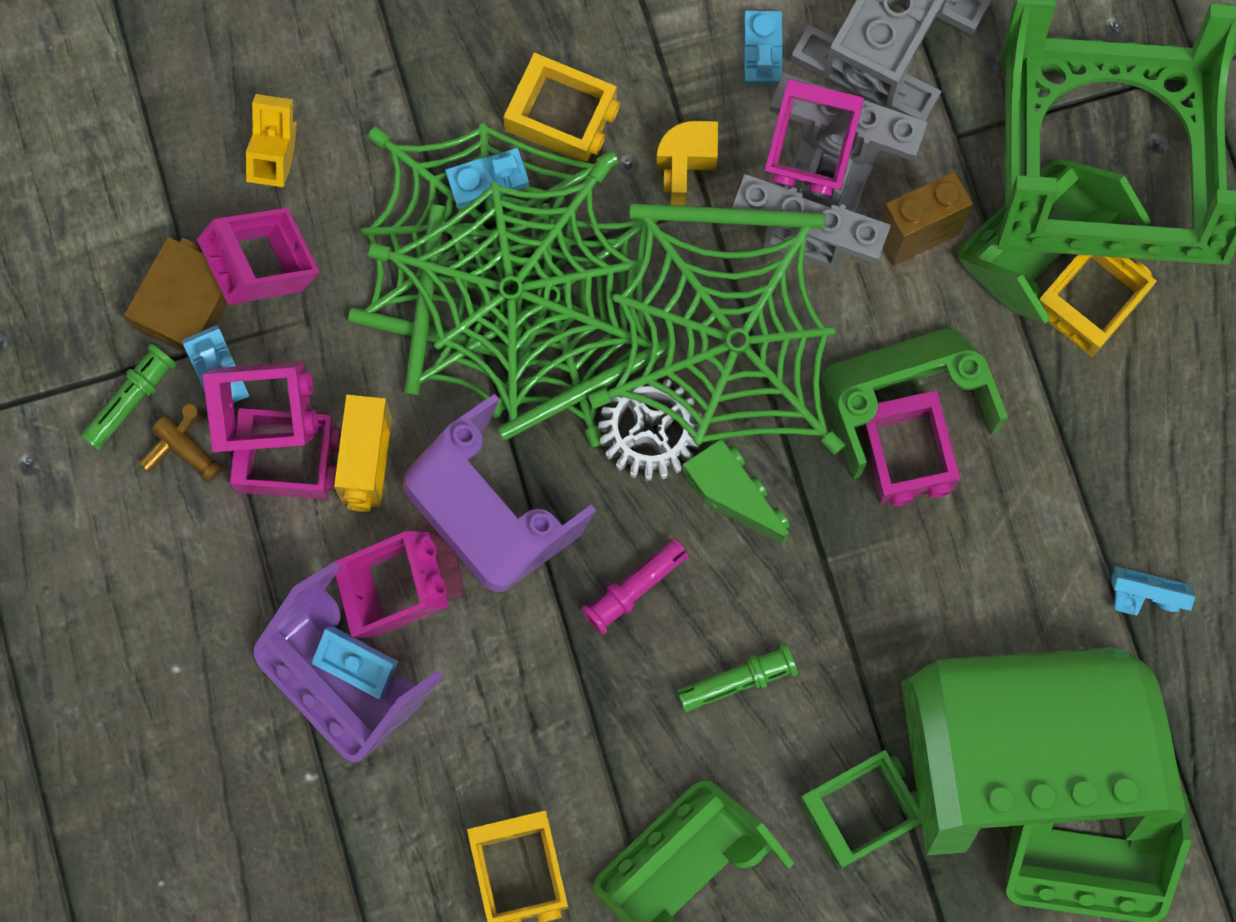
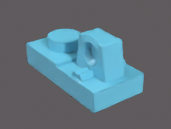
M745 11L744 86H778L782 76V11Z
M518 148L445 170L457 209L472 203L494 181L499 186L515 190L530 186ZM491 194L488 198H486L485 200L491 199V198H492V194Z
M218 325L182 339L184 348L203 389L202 374L212 368L236 366ZM243 381L230 382L233 403L249 397Z
M1114 566L1111 580L1115 590L1114 609L1116 611L1138 615L1145 598L1152 599V602H1156L1159 608L1166 611L1179 612L1180 608L1192 610L1196 596L1191 584Z
M330 626L324 630L311 664L377 699H381L387 692L399 661Z

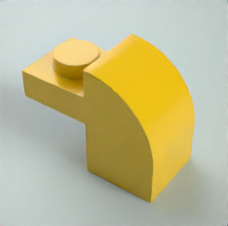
M255 94L252 102L253 134L246 150V182L284 187L291 168L296 140L297 122H293V99Z
M684 122L670 129L662 138L657 151L656 169H664L663 192H671V205H686L687 170L716 171L718 159V122Z

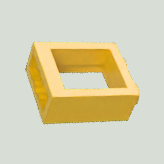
M534 52L503 117L505 131L574 160L588 163L592 153L598 155L603 146L606 134L602 133L606 122L613 123L619 111L621 102L617 101V86ZM546 77L600 99L582 140L528 118Z
M1077 255L1041 296L1039 301L1050 317L1048 323L1093 358L1149 293L1157 280L1152 277L1151 271L1144 264L1138 261L1133 262L1129 258ZM1090 258L1135 292L1103 330L1099 329L1058 296Z
M346 395L334 487L342 504H347V509L352 511L370 512L371 507L381 508L392 416L386 398Z
M546 810L467 829L487 922H521V920L537 917L538 922H549L562 918L561 911L569 908ZM541 832L556 900L497 914L482 846Z

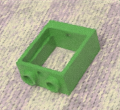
M886 750L804 794L799 799L801 806L838 871L922 824L917 792L914 790L910 793L902 779L906 777V772L901 762L895 755L889 757ZM878 768L907 820L851 851L822 798Z

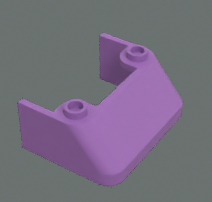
M495 394L448 425L407 469L402 487L410 501L481 584L488 590L503 592L510 589L583 534L596 509L590 505L564 525H561L550 512L542 509L530 510L519 519L469 462L470 459L478 454L483 442L480 431L488 426L500 400Z
M334 561L292 588L256 642L254 657L262 671L337 752L350 762H359L372 753L419 709L443 675L437 670L416 686L404 677H395L391 680L385 696L377 699L311 664L324 630L330 626L336 628L340 621L338 603L325 590L340 568L337 562Z

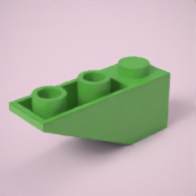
M720 439L683 464L682 474L704 505L780 544L787 541L789 536L787 528L790 527L787 518L778 507L775 509L770 507L764 498L767 496L764 486L756 476L750 478L742 468L745 462L735 446L727 447L725 442Z

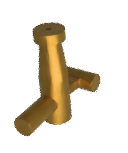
M186 404L182 409L184 419L179 425L168 415H164L155 423L151 431L160 440L142 458L139 464L151 473L172 450L179 458L202 473L201 478L208 484L221 473L223 466L218 461L213 462L199 444L188 434V431L195 422L205 420L206 411L199 406Z

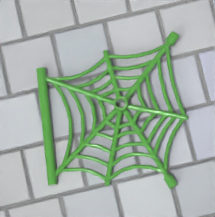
M480 123L478 129L457 139L423 146L395 145L391 142L392 137L378 126H375L369 132L368 138L381 149L387 148L391 152L395 168L394 190L385 211L369 228H362L360 234L368 236L370 243H377L375 236L390 235L395 251L400 249L397 235L412 234L413 241L418 240V234L427 233L428 225H424L429 217L430 206L434 205L436 188L447 196L444 221H447L455 200L451 188L440 181L447 178L446 172L434 176L425 168L442 166L459 160L479 148L481 149V155L471 161L489 157V152L494 155L502 153L488 145V134L534 155L563 164L585 168L575 175H569L522 161L524 168L564 179V181L548 190L532 186L523 188V190L528 192L562 190L586 178L585 183L590 178L588 173L595 164L561 157L536 149L487 127L485 123ZM477 135L480 137L479 142L466 150L441 160L418 163L404 152L439 150L461 144ZM613 150L595 159L596 163L599 159H602L611 167L619 164V160ZM400 159L412 168L414 180L412 200L405 214L392 227H379L390 215L399 196L401 178ZM419 175H421L429 182L427 206L416 225L401 226L411 216L418 202ZM505 194L501 195L502 200L524 207L542 208L543 202L549 199L532 198L525 201L508 197ZM566 195L558 196L553 208H559ZM492 198L485 200V211L487 212L493 207ZM465 207L459 208V209H458V213H459L461 210H463ZM474 208L468 214L478 220L485 213L482 214ZM510 210L505 214L521 219L523 213ZM495 214L476 230H489L485 226L488 223L496 224ZM460 219L454 226L468 228L473 223H460L462 220ZM551 219V224H554L555 220ZM567 224L566 237L572 239V227ZM532 228L531 238L519 232L513 234L522 238L533 239L538 236V229ZM473 235L469 236L475 242L482 238ZM499 236L491 243L492 248H500ZM509 240V247L513 246L515 241ZM460 242L463 251H472L469 247ZM566 244L571 253L572 245ZM422 245L416 247L418 258L423 255ZM455 246L443 254L442 252L439 254V265L450 266L458 261L451 260L457 255ZM531 247L519 250L515 256L522 257ZM556 257L560 259L555 263L558 268L566 262L569 263L568 260ZM376 259L377 280L371 305L364 310L351 307L348 322L412 337L413 321L375 312L385 305L417 301L418 295L399 296L414 284L410 278L404 281V272L397 266V287L379 299L384 271L383 261ZM472 262L466 263L467 268L478 269L477 264ZM418 268V272L415 274L419 281L422 268ZM491 270L486 271L487 276L500 282L497 274ZM438 276L442 282L457 285L452 277ZM468 282L469 288L481 293L477 284ZM515 284L512 288V291L510 290V286L507 285V294H516ZM488 290L490 298H494L496 295ZM433 294V301L447 302L444 296ZM452 297L455 304L460 305L461 299ZM526 300L523 309L532 304V302ZM472 303L474 311H477L480 306ZM491 312L485 315V317L492 321H495L497 317ZM522 324L516 330V339H519L524 334L525 327ZM429 326L427 341L436 342L439 339L436 327ZM443 329L444 334L448 333L450 330ZM461 333L457 336L455 342L465 346L470 336ZM489 340L508 357V346L505 343ZM479 348L473 350V352L496 357L495 355H492ZM518 349L517 352H516V353H517V357H518V355H519V353H520V351H521L520 349Z
M599 159L588 173L590 178L587 182L562 190L526 192L499 186L494 181L485 192L467 207L420 239L394 252L388 246L374 242L370 245L368 257L387 262L388 259L392 260L408 275L422 294L433 316L439 337L434 343V347L441 349L447 345L474 360L495 383L509 413V422L497 427L504 441L588 398L589 394L620 381L627 368L629 358L517 417V407L528 391L548 371L566 359L595 348L631 344L630 332L619 328L615 316L612 299L614 273L629 270L627 278L628 288L634 280L636 269L641 267L642 261H632L618 252L599 230L593 211L592 188L597 182L601 183L612 168L602 159ZM579 191L568 207L550 209L520 206L502 200L500 193L521 198H549ZM492 194L494 206L460 234L418 258L403 255L450 228ZM585 197L587 199V213L595 236L610 254L623 263L609 265L594 256L583 243L577 228L576 210ZM502 207L521 213L562 215L555 224L532 222L503 214ZM495 214L497 229L465 257L449 267L426 261L473 233ZM569 219L571 220L572 232L578 247L590 261L600 266L599 268L584 269L569 252L562 233V228ZM505 221L524 227L550 231L543 241L522 238L506 231ZM499 236L501 250L487 264L470 273L456 270L477 256ZM556 236L563 255L578 272L564 274L553 263L547 248ZM508 239L523 245L536 246L537 249L530 258L517 257L510 253ZM542 255L547 266L557 276L549 277L542 271L538 262ZM502 258L505 278L501 282L478 276L491 269ZM511 261L525 264L516 277L513 276ZM405 264L422 268L439 286L449 304L455 327L448 333L444 334L439 314L429 293ZM533 267L537 275L542 278L522 283ZM434 272L455 279L464 297L469 315L464 321H460L453 298L445 284ZM607 275L606 302L611 324L598 320L594 316L591 302L592 277ZM585 279L584 298L588 315L573 310L571 300V282ZM462 280L477 284L483 294L485 305L475 312L470 295ZM565 283L566 306L549 300L553 285ZM509 284H515L519 289L516 294L508 295L504 292L505 287ZM486 287L499 290L500 293L491 299ZM545 287L543 297L528 292V290ZM633 292L628 296V298L634 299ZM521 298L538 304L525 311L516 320V302ZM504 300L507 302L508 319L496 308ZM629 307L636 323V329L640 335H637L638 345L647 348L636 354L631 375L648 365L652 341L649 340L635 309ZM544 308L560 313L559 315L547 317L533 325L516 342V330L529 316ZM489 311L497 316L508 328V337L495 324L486 320L483 316ZM570 318L587 324L570 328L545 340L525 358L517 369L516 352L534 332L551 322ZM477 321L493 330L508 346V361L496 346L484 336L468 327ZM600 329L620 337L585 344L560 355L544 366L526 383L517 396L518 379L529 363L549 345L572 334ZM464 333L480 341L497 356L508 372V395L500 379L492 369L475 353L452 341L455 337ZM669 338L659 342L656 361L667 356Z
M547 203L543 204L542 209H550V205ZM430 206L427 234L446 223L444 221L445 206ZM539 215L529 221H543V223L551 224V219L558 221L561 215ZM569 219L566 224L571 225V220ZM638 219L622 223H597L599 229L631 227L619 238L607 239L616 250L622 246L621 254L626 257L629 240L640 232L637 260L643 262L647 225L643 220ZM576 220L577 227L593 229L591 222ZM452 225L445 232L450 234L451 238H454L467 228ZM517 225L506 228V231L516 233L529 227ZM543 229V234L533 239L543 241L550 230ZM475 230L470 235L489 237L495 230ZM442 233L425 243L424 254L440 246ZM468 236L456 243L454 246L458 255V261L464 257L460 242L472 251L479 244ZM563 236L566 244L577 245L575 239ZM582 240L586 247L603 246L600 241ZM551 243L547 248L551 259L553 255L567 260L563 252L552 249ZM518 244L510 246L509 251L512 253L531 246ZM485 248L475 256L478 268L483 266L481 256L490 261L495 256L494 254H497L501 249ZM603 249L596 257L604 261L611 254L606 249ZM439 254L426 261L438 264ZM573 256L577 262L585 263L582 267L586 270L597 266L587 257ZM500 259L495 266L501 282L505 275L503 261ZM544 259V268L542 269V271L546 273L549 277L557 276L547 266V263ZM511 261L513 276L516 277L519 271L513 267L524 266L525 264ZM466 264L459 267L460 271L467 272ZM421 269L420 283L433 301L435 282ZM486 271L480 274V276L486 278ZM530 271L522 283L532 281L528 277L538 276L536 271ZM625 271L619 272L618 294L620 295L625 291ZM603 275L597 276L600 317L594 316L598 320L611 324L607 321ZM582 279L579 282L578 291L581 308L573 304L572 307L573 310L588 315L584 298L585 279ZM642 279L636 287V300L643 302ZM462 280L466 289H468V281ZM565 283L558 286L553 285L550 291L556 295V299L553 302L566 306L565 300L561 299L560 294L565 291ZM515 285L516 293H517L519 287H518L517 285ZM506 286L504 292L507 294L508 287ZM545 287L531 291L543 297ZM418 290L404 394L419 396L421 383L431 379L459 384L486 400L490 396L470 382L456 377L437 374L454 362L474 368L489 377L476 362L462 358L465 355L459 351L447 357L452 349L447 345L435 364L422 373L431 312ZM481 292L482 298H481L480 308H481L483 305H485V301H484V297H483L482 292ZM461 293V303L458 314L460 321L462 322L464 318L466 304L464 301V297ZM523 298L516 302V320L525 311L538 304L532 303L522 309ZM505 300L500 303L499 310L503 315L506 311L507 302ZM619 303L621 329L628 331L627 319ZM544 308L538 311L532 326L542 321L547 311L550 312L551 316L559 315V313ZM636 309L638 318L645 331L643 313ZM496 317L494 324L508 337V333L504 332L508 328ZM570 318L565 319L563 322H553L554 328L543 327L531 334L519 348L521 351L517 357V369L528 356L530 349L537 348L545 341L534 342L537 335L545 333L557 335L562 333L575 319ZM527 320L522 323L526 330L532 327ZM477 322L473 331L479 334L482 324ZM489 330L482 336L489 341L497 336V334L493 330ZM594 330L578 333L570 343H568L566 337L548 347L561 349L564 354L571 351L583 337ZM607 333L598 341L610 339L615 335ZM470 337L467 345L464 346L471 352L479 348L495 355L480 341ZM624 344L609 347L590 367L582 382L577 370L598 348L587 350L576 362L573 357L565 360L566 364L560 363L555 367L569 372L573 385L549 376H543L537 383L547 382L563 386L569 390L592 378L600 365ZM638 345L637 351H638L641 347H642V348H645V347ZM631 348L627 352H625L615 362L613 366L628 359L630 356ZM532 360L527 367L546 366L552 360ZM533 377L517 381V388L526 385ZM500 379L508 395V379L506 383ZM501 395L492 415L496 419L500 417L502 411L507 410ZM547 396L524 397L519 405L523 403H545L552 398ZM587 398L579 402L582 411L574 406L567 408L586 422L587 429L585 434L590 449L600 447L602 433L594 423L597 408L593 409L592 405L590 408Z
M631 203L630 219H641L647 225L644 260L638 274L629 287L621 295L614 294L612 299L614 302L620 303L629 322L632 348L627 368L617 386L610 390L603 388L588 395L593 409L612 402L611 398L620 396L643 402L663 411L675 419L694 438L696 445L707 441L758 434L821 436L823 438L821 442L833 455H836L845 444L833 431L830 433L827 431L821 409L819 388L821 358L827 336L834 335L836 329L834 327H825L817 316L807 294L803 272L807 234L811 228L825 229V213ZM654 220L799 227L801 229L795 237L774 246L753 251L722 252L703 249L682 242L661 231ZM654 235L665 249L666 256L658 280L644 301L640 302L628 298V296L637 287L648 267ZM672 244L701 255L726 259L751 258L773 253L788 246L790 247L783 259L761 269L729 273L709 271L684 262ZM797 251L796 269L799 289L804 305L817 326L814 329L804 330L793 312L787 294L786 269ZM672 259L682 272V276L675 294L662 310L649 304L662 286ZM776 269L767 285L747 292H721L703 286L693 274L695 272L707 277L736 280L763 275ZM686 280H688L695 289L696 295L689 309L682 317L670 311L680 298ZM779 281L781 296L787 314L796 331L786 332L776 315L772 293ZM761 294L756 304L739 309L719 308L710 296L713 295L722 299H742ZM700 299L704 301L712 312L702 323L690 320ZM767 302L771 319L778 333H768L763 315V308ZM631 307L642 311L650 327L652 349L649 363L642 377L625 383L633 369L638 348L636 323L629 309ZM751 312L742 328H734L725 316ZM651 315L665 320L669 338V348L664 368L651 372L656 361L659 342L657 328ZM716 318L726 332L709 325ZM758 318L762 334L749 336L748 333ZM672 322L686 328L689 341L687 358L673 364L676 342ZM693 330L698 331L702 339L701 352L695 355ZM707 335L726 342L708 349L709 340ZM737 335H743L746 338L745 344L740 348L732 345V340ZM811 337H820L813 371L814 403L818 420L805 407L800 384L801 358L806 340ZM800 339L794 364L795 396L782 382L783 366L789 341ZM783 341L778 357L777 374H775L766 365V351L769 342ZM762 343L760 357L750 348L751 344ZM730 350L723 366L714 356ZM738 354H745L760 370H744L730 374ZM708 360L717 367L721 375L716 387L694 364ZM687 368L701 379L712 394L709 404L674 372ZM668 376L680 385L704 409L705 414L703 418L690 403L675 391L655 380ZM743 377L767 378L776 387L747 389L722 395L728 381ZM648 384L668 394L686 408L700 425L698 431L682 416L667 406L646 396L628 391ZM762 394H782L797 410L741 411L713 416L718 402ZM751 417L805 418L814 428H752L705 435L710 423Z

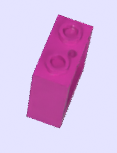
M788 79L765 167L766 172L773 174L771 181L793 187L795 179L810 183L809 191L829 196L832 195L833 189L841 191L865 101L864 98ZM795 99L850 113L834 178L778 165Z
M288 208L213 219L197 238L228 305L302 292L320 273L315 259L311 255L299 227ZM267 237L285 274L256 279L238 241Z
M305 361L217 367L202 374L212 452L304 446L317 433V414L315 410H311L309 395L313 393V378L311 372L306 371ZM287 378L293 432L235 436L236 422L230 382Z
M937 390L878 403V409L874 418L869 423L860 426L880 504L891 502L892 507L903 506L912 503L915 496L929 494V498L943 497L951 494L952 488H955L958 484L960 475ZM929 416L944 473L891 484L877 427Z
M239 408L235 436L258 435L259 428L293 431L291 412ZM317 414V433H322L317 484L253 479L256 449L236 450L233 452L230 485L235 493L328 500L329 488L335 489L337 465H332L333 451H339L341 428L336 427L332 415Z
M404 531L336 561L340 568L335 576L351 638H375L449 608L446 597V585L440 575L436 560V547L430 538L429 532ZM407 552L420 603L383 618L370 567Z

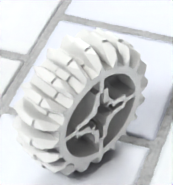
M666 379L663 385L671 388V380ZM642 385L635 388V390L628 391L646 396L666 405L682 416L698 431L700 425L694 424L696 420L686 408L668 394L650 385L645 387ZM680 386L675 392L683 398L685 390ZM616 396L611 398L612 402L610 404L613 407L607 406L601 409V415L608 420L598 423V429L607 433L600 437L601 446H611L606 451L607 459L610 460L621 456L616 463V468L619 471L623 470L628 464L632 465L630 477L635 478L638 475L639 469L645 470V480L647 481L652 479L653 470H658L661 479H666L668 475L667 466H670L676 473L681 472L682 466L678 458L687 462L693 458L688 449L699 450L700 445L694 443V438L683 427V433L679 442L671 448L665 431L672 426V422L675 419L661 410L653 411L649 409L643 402ZM693 397L685 399L692 407L695 405ZM630 409L636 426L629 430L627 437L622 439L618 430L619 422L625 412ZM643 420L645 423L648 422L651 427L658 425L657 435L653 434L650 430L644 432ZM641 446H649L660 455H642L630 448L637 449Z

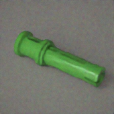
M150 343L145 357L134 369H128L125 376L126 382L103 407L91 424L79 435L98 451H100L108 438L145 395L150 396L156 392V384L169 369L174 370L177 367V364L155 345Z
M786 642L780 644L779 649L757 657L754 654L748 656V659L745 660L746 663L736 668L676 689L685 713L754 686L756 689L760 688L762 690L767 688V683L790 675L792 678L798 676L794 659Z

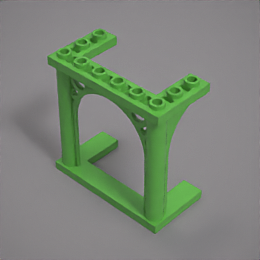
M1014 0L999 54V69H1005V214L998 233V249L1229 265L1236 251V191L1227 190L1224 117L1228 70L1236 51V6L1229 3L1210 4L1193 48L1176 45H1144L1137 42H1104L1098 39L1086 41L1063 37L1046 38L1056 7V0ZM1042 72L1061 73L1064 83H1051L1043 76ZM1166 80L1185 81L1186 86L1178 92H1169L1165 89L1164 82ZM1097 82H1117L1133 85L1152 93L1165 102L1182 122L1189 140L1193 229L1048 219L1057 193V178L1040 177V129L1043 118L1052 104L1062 95L1077 87ZM1040 89L1049 93L1046 97H1038ZM1190 96H1193V99L1190 98L1188 101L1190 108L1185 107L1181 104L1182 101H1185Z

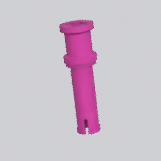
M672 538L667 545L619 584L614 582L606 586V592L590 606L583 605L580 608L581 613L588 623L603 636L607 632V626L623 613H631L634 602L684 560H687L689 558L688 553L684 551V547L676 539Z

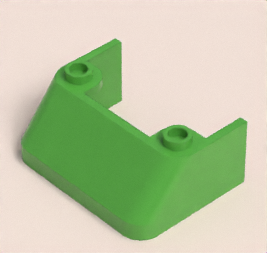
M1065 159L1053 161L1040 170V177L1057 178V193L1048 219L1118 224L1123 219L1143 226H1147L1151 222L1125 175ZM1004 204L960 246L957 256L964 268L1009 311L1046 324L1050 317L1038 300L1041 296V289L1034 280L1062 253L998 249V233L1005 214Z
M952 328L941 329L832 364L824 371L820 382L821 392L837 436L845 444L842 450L853 480L861 477L867 464L855 427L865 425L874 418L878 409L875 393L947 371L951 381L957 387L964 390L974 389L990 434L993 435L1000 431L1008 416L985 358L960 331Z
M700 781L682 794L597 876L594 881L593 891L620 922H676L672 916L729 861L737 868H749L757 865L769 852L788 869L794 862L759 819L713 782Z
M1183 794L1186 814L1166 838L1126 841V839L1052 829L1053 823L1011 826L1006 874V894L1008 898L1015 904L1132 922H1158L1164 919L1168 914L1192 842L1187 794Z

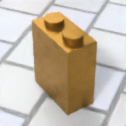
M955 171L885 204L880 221L890 224L891 227L883 248L893 266L960 235L973 203Z
M167 237L126 310L124 317L130 327L187 354L182 339L217 325L228 304L204 254L201 253V248L184 238H181L180 242Z

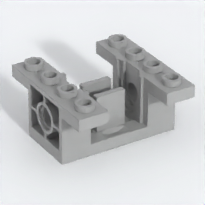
M856 0L836 38L808 25L794 49L790 61L877 105L927 121L942 91L909 75L915 53L935 17L973 36L991 0ZM900 5L904 8L905 12L896 13L890 7Z
M783 72L769 112L779 115L788 79L823 88L827 87ZM795 99L790 119L804 123L805 128L792 168L834 178L850 113ZM864 101L841 191L833 189L832 195L829 196L809 191L810 183L795 179L794 187L789 185L781 187L744 174L732 208L825 213V229L811 228L807 234L804 252L805 261L835 271L841 252L877 264L891 225L856 213L878 151L882 150L914 161L928 122ZM767 226L763 246L770 247L791 239L798 234L801 228ZM790 246L779 250V252L786 254Z

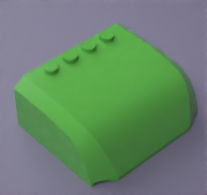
M1104 647L937 659L901 682L926 855L966 853L980 828L1114 818L1123 819L1126 841L1166 838L1186 814L1171 732L1158 680L1150 666L1123 649Z

